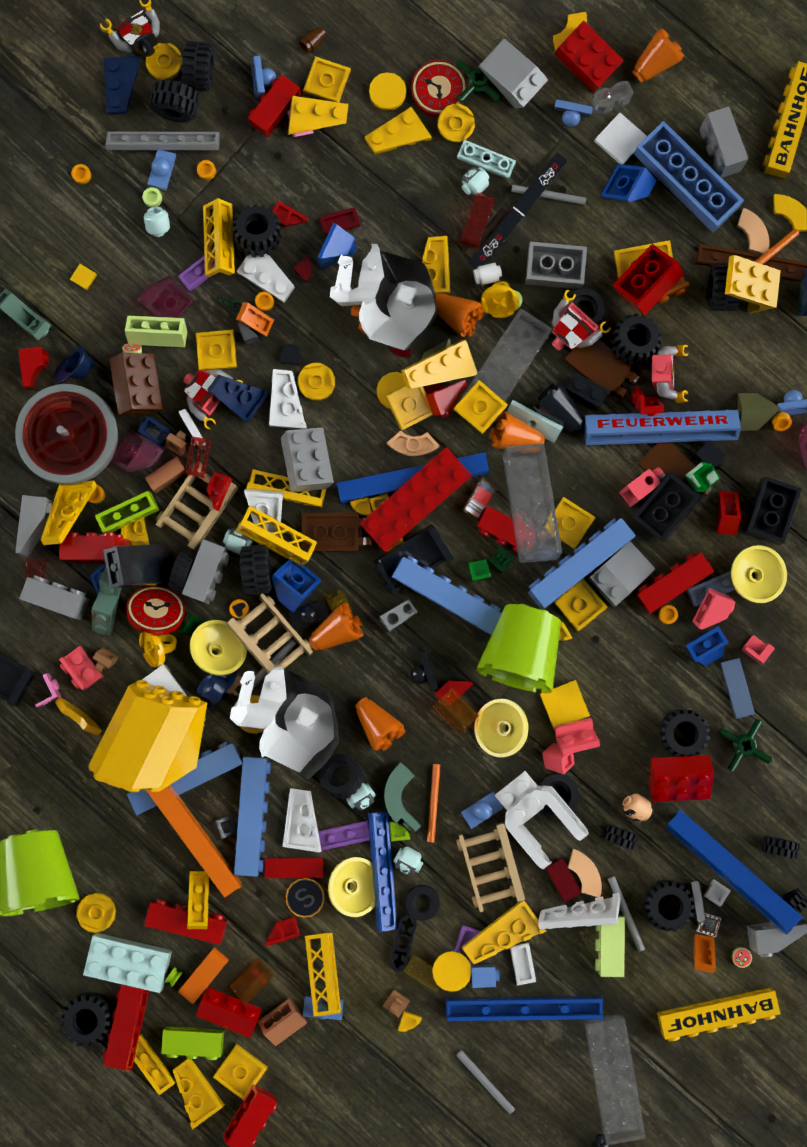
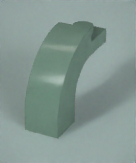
M5 288L0 294V309L37 340L45 337L51 325Z
M400 762L391 772L386 782L385 804L389 815L395 823L402 818L404 820L402 824L409 831L413 829L416 832L421 827V824L404 808L401 800L404 787L415 775Z

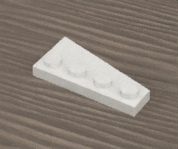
M612 894L613 897L603 899V896L597 897L594 902L585 904L584 901L576 902V904L568 908L566 905L541 910L538 921L539 928L553 929L617 924L621 900L620 894Z

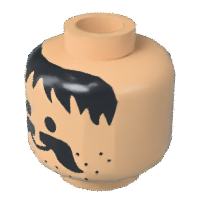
M638 793L627 796L622 804L624 806V814L635 822L648 820L653 811L651 802Z

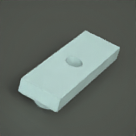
M466 140L463 141L457 155V159L481 167L508 180L516 163V160Z
M512 400L507 410L510 414L541 432L545 439L555 443L563 426Z

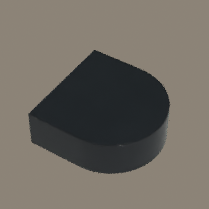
M293 344L284 346L281 351L280 363L299 365V348Z

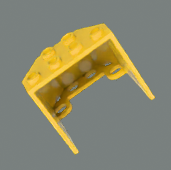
M138 680L129 685L89 763L88 768L94 772L93 777L95 780L129 792H139L142 789L160 792L197 768L207 702L201 701L198 697L185 696L180 691L166 690L164 686L150 685L145 680Z

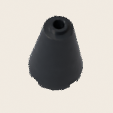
M556 380L557 385L552 383L537 398L539 403L537 405L534 403L532 408L570 432L574 430L577 432L584 426L585 423L583 421L585 418L562 382Z

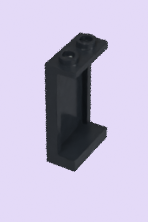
M430 524L373 562L376 565L374 570L379 578L383 576L386 581L384 586L389 593L393 592L397 596L399 594L398 591L406 586L394 580L391 576L402 557L407 558L410 556L418 561L417 565L421 567L426 565L431 569L445 561L449 563L454 557L436 528Z
M167 544L116 546L103 550L110 589L123 586L162 585L169 583L172 568Z
M1 652L0 698L6 700L12 706H19L37 672Z

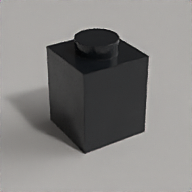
M708 440L693 458L699 463H711L718 470L724 464L722 459L726 455Z

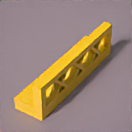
M217 198L203 206L205 276L208 277L219 272L229 276L235 273L232 204ZM213 209V213L210 217V210ZM214 224V230L211 234V228ZM213 243H214V244H215V247L213 248V250H212V252H211V247H212V245H213ZM215 259V267L212 268V263Z
M252 470L250 482H248L246 489L283 492V500L322 509L326 489H322L320 498L310 496L309 491H303L300 494L290 491V486L285 482H289L288 477ZM256 475L264 476L267 483L264 485L254 484ZM276 480H282L286 487L283 489L273 488L271 483Z
M252 506L248 507L242 521L235 530L261 545H266L268 549L302 567L309 561L317 544L311 538ZM250 513L256 515L260 523L253 524L248 521ZM265 524H273L276 532H268ZM287 532L291 534L293 541H285L282 533ZM304 541L310 545L308 552L301 550L299 542Z
M323 933L305 936L313 1015L315 1017L341 1013L333 934ZM321 938V948L318 952L312 949L311 939ZM317 957L323 961L324 965L320 972L313 965ZM319 977L326 983L322 993L316 988L315 984ZM321 998L328 1002L329 1011H318V1002Z

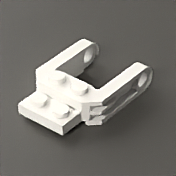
M526 771L495 794V797L507 810L505 827L541 869H545L552 861L549 860L541 849L542 846L523 824L541 811L545 805L552 809L577 840L581 841L589 834L585 825L552 786H538Z

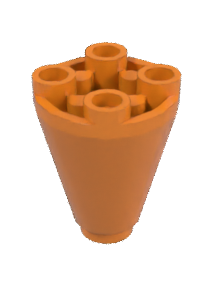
M662 28L652 37L635 64L632 74L640 83L651 79L679 63L684 57V54L680 51L682 48L676 41L671 42L668 33Z
M435 293L437 315L459 336L471 337L475 331L474 326L484 315L481 303L443 293Z
M502 412L498 416L496 427L491 429L489 436L493 440L492 447L502 450L535 451L536 449H542L545 436L541 435V432L509 412Z
M347 603L338 606L312 633V636L309 637V642L314 650H323L357 640L364 636L360 628L362 626L361 620L357 615L353 616L351 608Z
M367 697L361 699L355 705L357 715L373 750L378 751L382 749L384 751L392 745V740L400 738L405 734L404 725Z

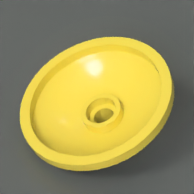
M757 545L742 550L736 556L731 568V579L734 588L744 599L753 603H766L777 598L783 591L787 581V570L783 559L776 551L766 546ZM753 572H754L755 575H756V578H755V579L752 578V573H753Z
M211 620L202 623L196 628L190 639V653L194 662L209 674L216 676L229 675L238 670L246 658V647L228 628L225 621ZM212 650H215L217 655L213 654Z
M495 699L486 703L478 712L475 720L474 731L477 742L486 753L495 757H508L517 753L525 744L528 736V721L522 708L508 699ZM506 725L509 726V730H508V731H506V729H505Z
M360 857L347 858L341 861L331 873L328 883L329 898L334 908L341 914L359 917L369 913L375 907L372 863L367 859Z

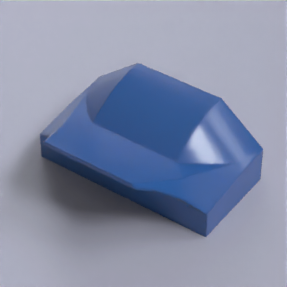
M717 626L686 644L685 648L694 662L707 666L723 656L724 647L729 642L720 627Z

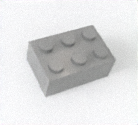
M730 107L708 113L701 125L700 135L706 141L708 156L712 157L713 170L721 178L741 172L748 161V156Z
M530 242L525 285L582 289L585 277L587 247Z
M324 429L287 430L281 437L290 491L301 492L327 489L334 481Z
M203 539L182 594L209 604L210 601L213 602L216 595L215 586L217 583L220 584L223 577L221 572L223 565L227 566L230 559L229 551L225 547Z
M35 575L33 579L27 577L19 599L74 619H83L90 600L85 597L86 593L72 588L69 592L67 591L68 587L55 582L49 585V580Z

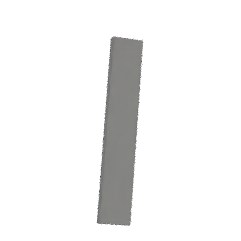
M107 132L105 145L106 150H219L220 132Z

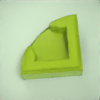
M392 821L389 822L391 842L410 840V835L403 825Z

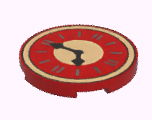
M434 60L422 65L414 74L411 84L412 97L417 107L424 113L439 117L440 113L449 105L463 104L457 100V97L467 88V81L463 72L455 64L445 60Z
M147 586L138 589L130 596L127 602L126 615L130 624L138 631L142 630L155 636L165 635L175 631L180 626L185 615V605L176 592L163 586Z

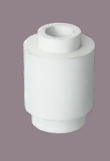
M496 263L479 266L473 270L477 285L497 282L499 277H502L500 265L496 266Z

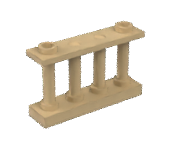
M200 461L191 465L188 470V477L164 512L161 511L156 518V521H158L156 525L162 529L164 524L177 531L188 539V546L195 551L198 550L202 540L206 538L238 490V487L231 482L219 512L213 509L211 499L191 486L196 477H199L208 484L210 482L211 476L201 470L204 465ZM186 492L209 507L211 511L207 517L199 515L180 502ZM175 508L199 523L200 527L197 532L192 533L169 518Z
M262 593L259 597L262 603L243 619L236 621L232 618L227 622L228 628L268 674L276 667L286 668L304 652L308 656L313 653L311 650L313 647L307 639L303 640L274 607L275 602L269 595L265 596ZM265 609H268L274 618L255 634L248 635L244 631L246 629L245 626ZM280 623L287 632L267 649L261 650L256 645L258 640ZM293 638L299 647L279 664L273 665L269 660L271 658L270 655L289 639Z
M503 822L496 824L497 829H494V832L465 840L463 834H458L459 839L456 840L459 851L463 850L474 889L473 904L475 908H479L480 912L484 911L482 904L510 896L512 898L516 897L518 902L525 900ZM495 839L496 841L500 840L502 848H499V851L469 859L466 847ZM500 858L506 860L507 867H504V870L474 878L471 866ZM505 877L507 879L511 878L513 886H509V889L479 896L477 885Z

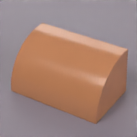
M176 456L146 476L145 479L151 489L157 494L188 472Z
M289 998L260 1019L258 1023L264 1036L273 1045L277 1046L307 1024V1021L295 1003Z

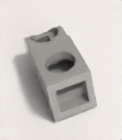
M407 600L381 615L379 620L389 633L415 615L417 610L411 601Z

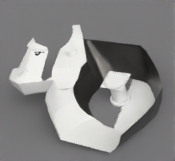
M371 244L372 248L362 262L359 286L352 290L350 284L353 260L351 257L341 254L338 261L340 266L336 285L331 287L330 297L341 306L362 305L359 312V320L369 339L402 350L408 349L428 329L437 315L435 291L425 264L381 251L378 244Z
M276 667L265 676L259 702L252 704L250 697L255 675L253 671L245 672L240 681L242 687L239 699L234 707L231 708L230 719L237 726L264 729L260 739L262 758L264 756L271 758L301 773L309 780L330 759L339 743L338 723L329 690L285 668Z

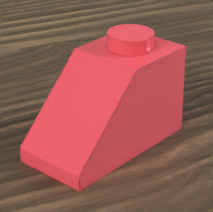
M709 588L692 622L699 629H705L726 620L729 614L733 612L736 602L729 595Z

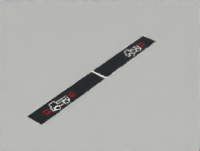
M558 152L554 155L469 262L475 268L486 265L568 160Z

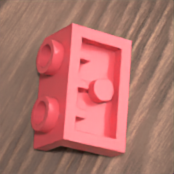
M82 646L77 647L67 656L59 659L62 663L60 664L61 669L66 674L69 673L73 678L71 682L77 689L87 690L104 677L100 671L95 669L96 665Z
M591 718L559 725L554 728L556 743L562 755L600 746V741L593 729Z

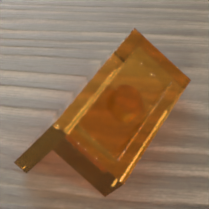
M453 688L433 706L458 734L462 733L479 716Z

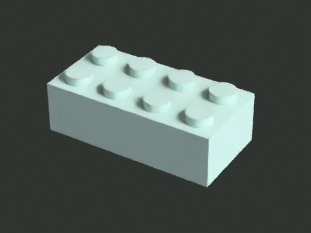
M96 933L92 936L83 975L160 993L164 988L172 950Z

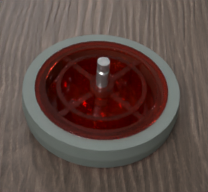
M59 384L39 391L27 401L17 419L15 439L22 460L34 474L51 483L72 485L91 480L108 466L116 451L118 429L113 412L99 395L82 386Z

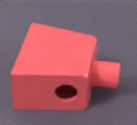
M659 467L653 471L648 469L619 493L628 505L632 507L661 484L659 480L665 474Z

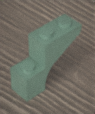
M105 566L99 580L100 591L91 609L92 631L98 634L111 635L122 587L110 589Z

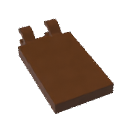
M600 339L591 346L573 348L564 359L568 365L582 376L609 390L607 396L612 392L621 400L628 393L626 389L620 386L622 382L626 379L634 386L640 378L636 373L630 371L632 366H628L627 362L622 364L621 359L617 360L615 358L616 354H612L611 348Z
M671 442L658 443L638 462V465L644 471L648 469L653 471L657 467L661 468L665 474L659 480L661 483L671 472L693 489L685 475L696 466ZM710 487L704 493H701L705 496L712 490V488Z
M302 513V534L317 542L313 552H359V546H373L372 537H362V525L360 522L365 518H360V513ZM303 541L301 550L308 552L310 545Z

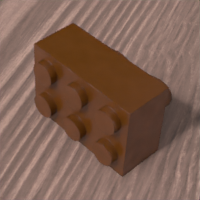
M122 352L109 359L118 415H151L163 410L154 354Z

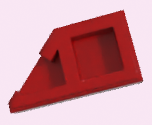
M279 200L272 210L273 213L277 214L280 225L283 227L294 226L308 221L306 216Z
M214 472L206 490L211 498L213 509L219 512L232 478Z
M448 681L435 695L448 708L473 685V682Z
M296 917L276 922L265 945L269 946L301 936Z

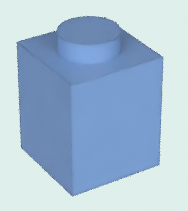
M494 964L471 965L472 988L496 987V981H499V969H495Z

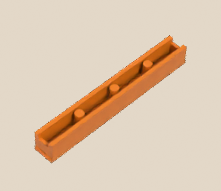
M169 785L160 792L146 790L224 898L235 890L240 889L241 880L237 875H234L233 869L174 788Z

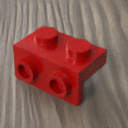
M634 387V392L631 393V401L640 414L658 416V413H664V405L657 396L644 397L640 388Z

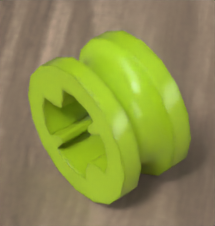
M174 967L164 982H169L170 987H173L182 975V972H177V968Z

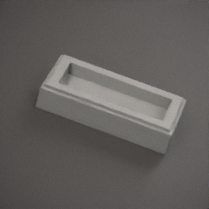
M694 881L691 882L697 921L698 923H703L706 921L700 883Z

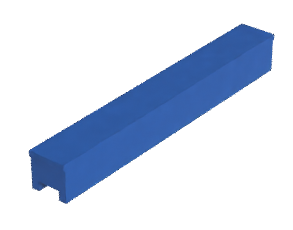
M486 452L457 458L472 475L471 477L485 475L489 472ZM425 465L336 483L341 504L367 497L373 498L386 493H395Z
M679 810L668 823L666 829L786 935L804 918L683 811Z
M602 995L447 997L446 1018L447 1021L603 1019Z

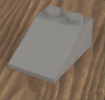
M502 39L479 65V68L514 108L524 107L548 81L540 69L506 39Z
M22 495L15 553L29 557L42 537L53 501L46 497Z
M629 541L588 578V581L612 607H615L644 581L655 568Z
M803 918L787 935L772 922L747 925L750 949L761 957L773 956L772 953L781 951L807 933V919Z

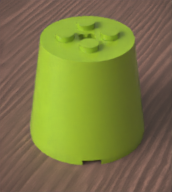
M505 605L476 671L485 677L487 674L493 676L492 681L509 687L535 693L536 689H541L542 693H551L554 684L561 620L546 610L536 609L528 605Z
M30 830L26 831V834L10 835L7 839L0 841V917L24 914L23 910L33 908L34 912L43 911L80 900L58 831Z

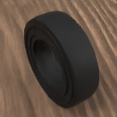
M427 885L413 887L405 899V907L408 914L419 921L433 918L440 908V899L437 892ZM421 895L427 896L430 900L429 908L423 911L415 906L416 898Z

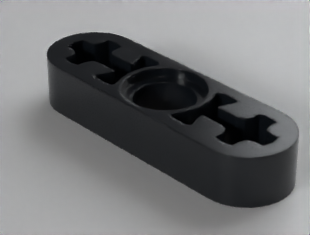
M404 914L399 920L390 956V966L395 971H402L407 966L417 926L416 919L409 914ZM407 918H410L411 923H414L413 926L410 925L408 928V933H412L411 936L407 933H399L400 930H405V924L402 922L406 921ZM401 937H406L409 940V944L405 948L398 946L397 941ZM395 949L400 952H407L406 955L402 953L401 961L404 963L400 964L399 967L395 966L396 964L393 962V959H397L399 952H395Z

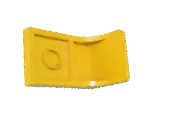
M736 255L729 256L725 295L747 301V311L750 313L776 308L780 270Z

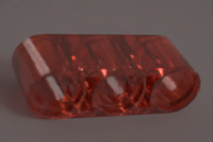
M477 193L460 243L478 249L495 204V197Z

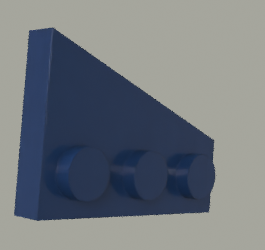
M140 55L103 58L107 114H127L133 93L132 89L138 75L137 71L142 57Z
M219 374L207 389L247 423L270 394L266 390Z

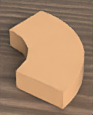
M743 208L737 228L747 235L749 241L748 250L763 255L769 250L768 231L756 214Z
M399 431L386 443L394 451L412 457L430 454L440 447L428 432L421 436L413 437Z
M572 849L568 868L575 871L579 876L581 892L601 897V878L595 864L582 852Z

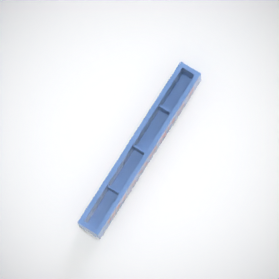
M738 410L658 413V416H647V414L640 413L585 415L584 420L586 445L738 440L741 431Z

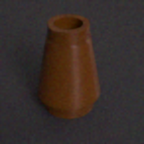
M319 26L302 36L299 46L307 54L314 52L326 36V32Z

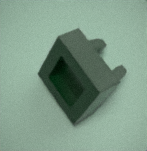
M501 546L488 561L503 573L515 558Z
M187 612L178 629L192 636L193 632L203 621Z

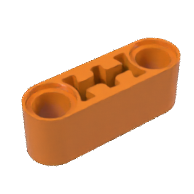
M214 947L178 993L191 1004H194L229 959Z

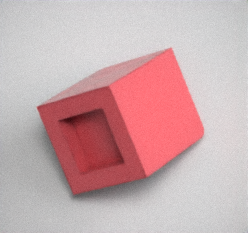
M753 635L741 650L758 664H763L775 648L770 644L763 643Z
M552 743L542 753L544 766L551 771L564 775L575 764L573 753L562 755L557 743Z

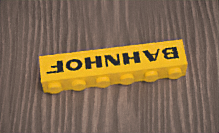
M798 61L795 68L791 67L789 72L790 84H787L784 89L783 96H786L785 101L781 102L778 113L781 115L779 120L776 119L773 130L776 132L774 137L770 138L768 144L770 152L769 155L766 154L763 161L765 166L764 173L784 179L790 173L807 115V63Z
M769 987L657 1012L664 1039L676 1041L680 1039V1036L694 1037L698 1036L699 1032L706 1031L707 1033L718 1031V1028L726 1027L727 1029L735 1028L739 1023L753 1024L756 1023L757 1019L761 1018L771 1020L776 1018L775 1015H780L776 992Z

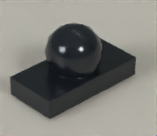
M325 600L298 608L294 613L292 611L288 612L294 630L322 622L329 616Z
M426 652L419 654L422 665L413 667L410 677L417 684H423L428 681L430 690H437L438 686L428 654Z

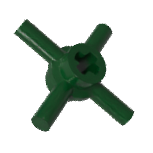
M460 59L456 62L455 66L468 76V87L457 97L460 103H463L472 92L480 93L484 91L496 102L501 99L502 96L489 86L490 79L481 69L472 71Z
M756 719L749 732L739 736L732 734L723 727L720 728L718 734L731 741L736 752L727 768L728 770L734 772L741 759L751 755L756 756L767 764L770 763L772 757L757 749V743L754 739L763 723L762 721ZM742 742H747L748 749H743Z

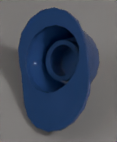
M80 346L59 364L54 373V379L58 383L65 381L69 377L81 379L89 373L95 363L85 354L84 347Z
M237 671L224 676L207 674L201 680L197 693L204 698V702H207L208 707H213L220 701L222 696L235 682Z

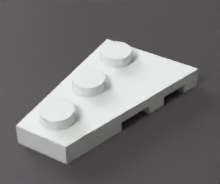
M249 254L237 270V274L262 290L269 292L283 303L286 302L295 288L267 254H264V257L256 255V258Z
M273 369L269 427L307 429L292 371Z
M244 489L249 506L281 522L283 492ZM250 513L253 524L260 523L258 517ZM265 524L268 532H276L273 524Z
M290 788L283 847L322 852L311 791Z

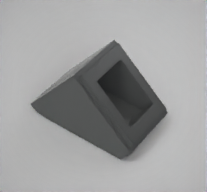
M241 322L238 323L244 344L248 345L259 340L257 334Z
M232 814L210 823L217 841L237 833V827Z

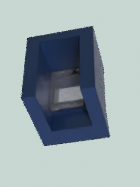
M150 416L141 421L138 430L141 435L160 448L166 442L167 436L170 433L172 434L169 429Z

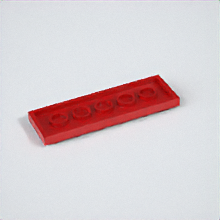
M446 447L360 524L386 552L472 475Z

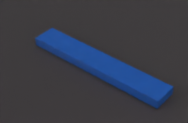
M388 811L368 813L377 931L397 929Z

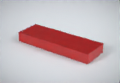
M265 858V878H323V858Z

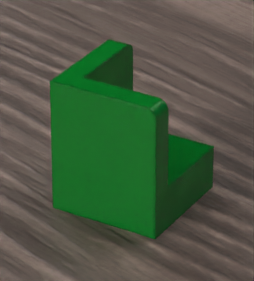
M701 462L685 475L693 489L703 493L720 480V476L712 464L707 462Z
M486 559L468 562L472 582L491 578Z

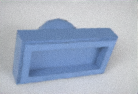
M254 56L251 62L254 94L256 100H260L265 93L264 87H270L276 79V75L270 68L262 69L261 57Z
M557 99L554 110L563 111V123L568 127H574L580 122L581 115L591 116L593 107Z
M157 150L147 183L149 187L167 190L176 159L175 153Z
M797 390L788 391L784 396V403L777 404L781 409L776 414L781 412L788 413L789 415L807 413V399L803 400L802 394Z
M491 792L461 813L472 829L504 807L495 797V793Z
M305 996L303 1017L322 1020H342L344 999H340L341 1013L314 1017L312 996ZM323 998L318 1002L319 1012L329 1011L328 1002Z

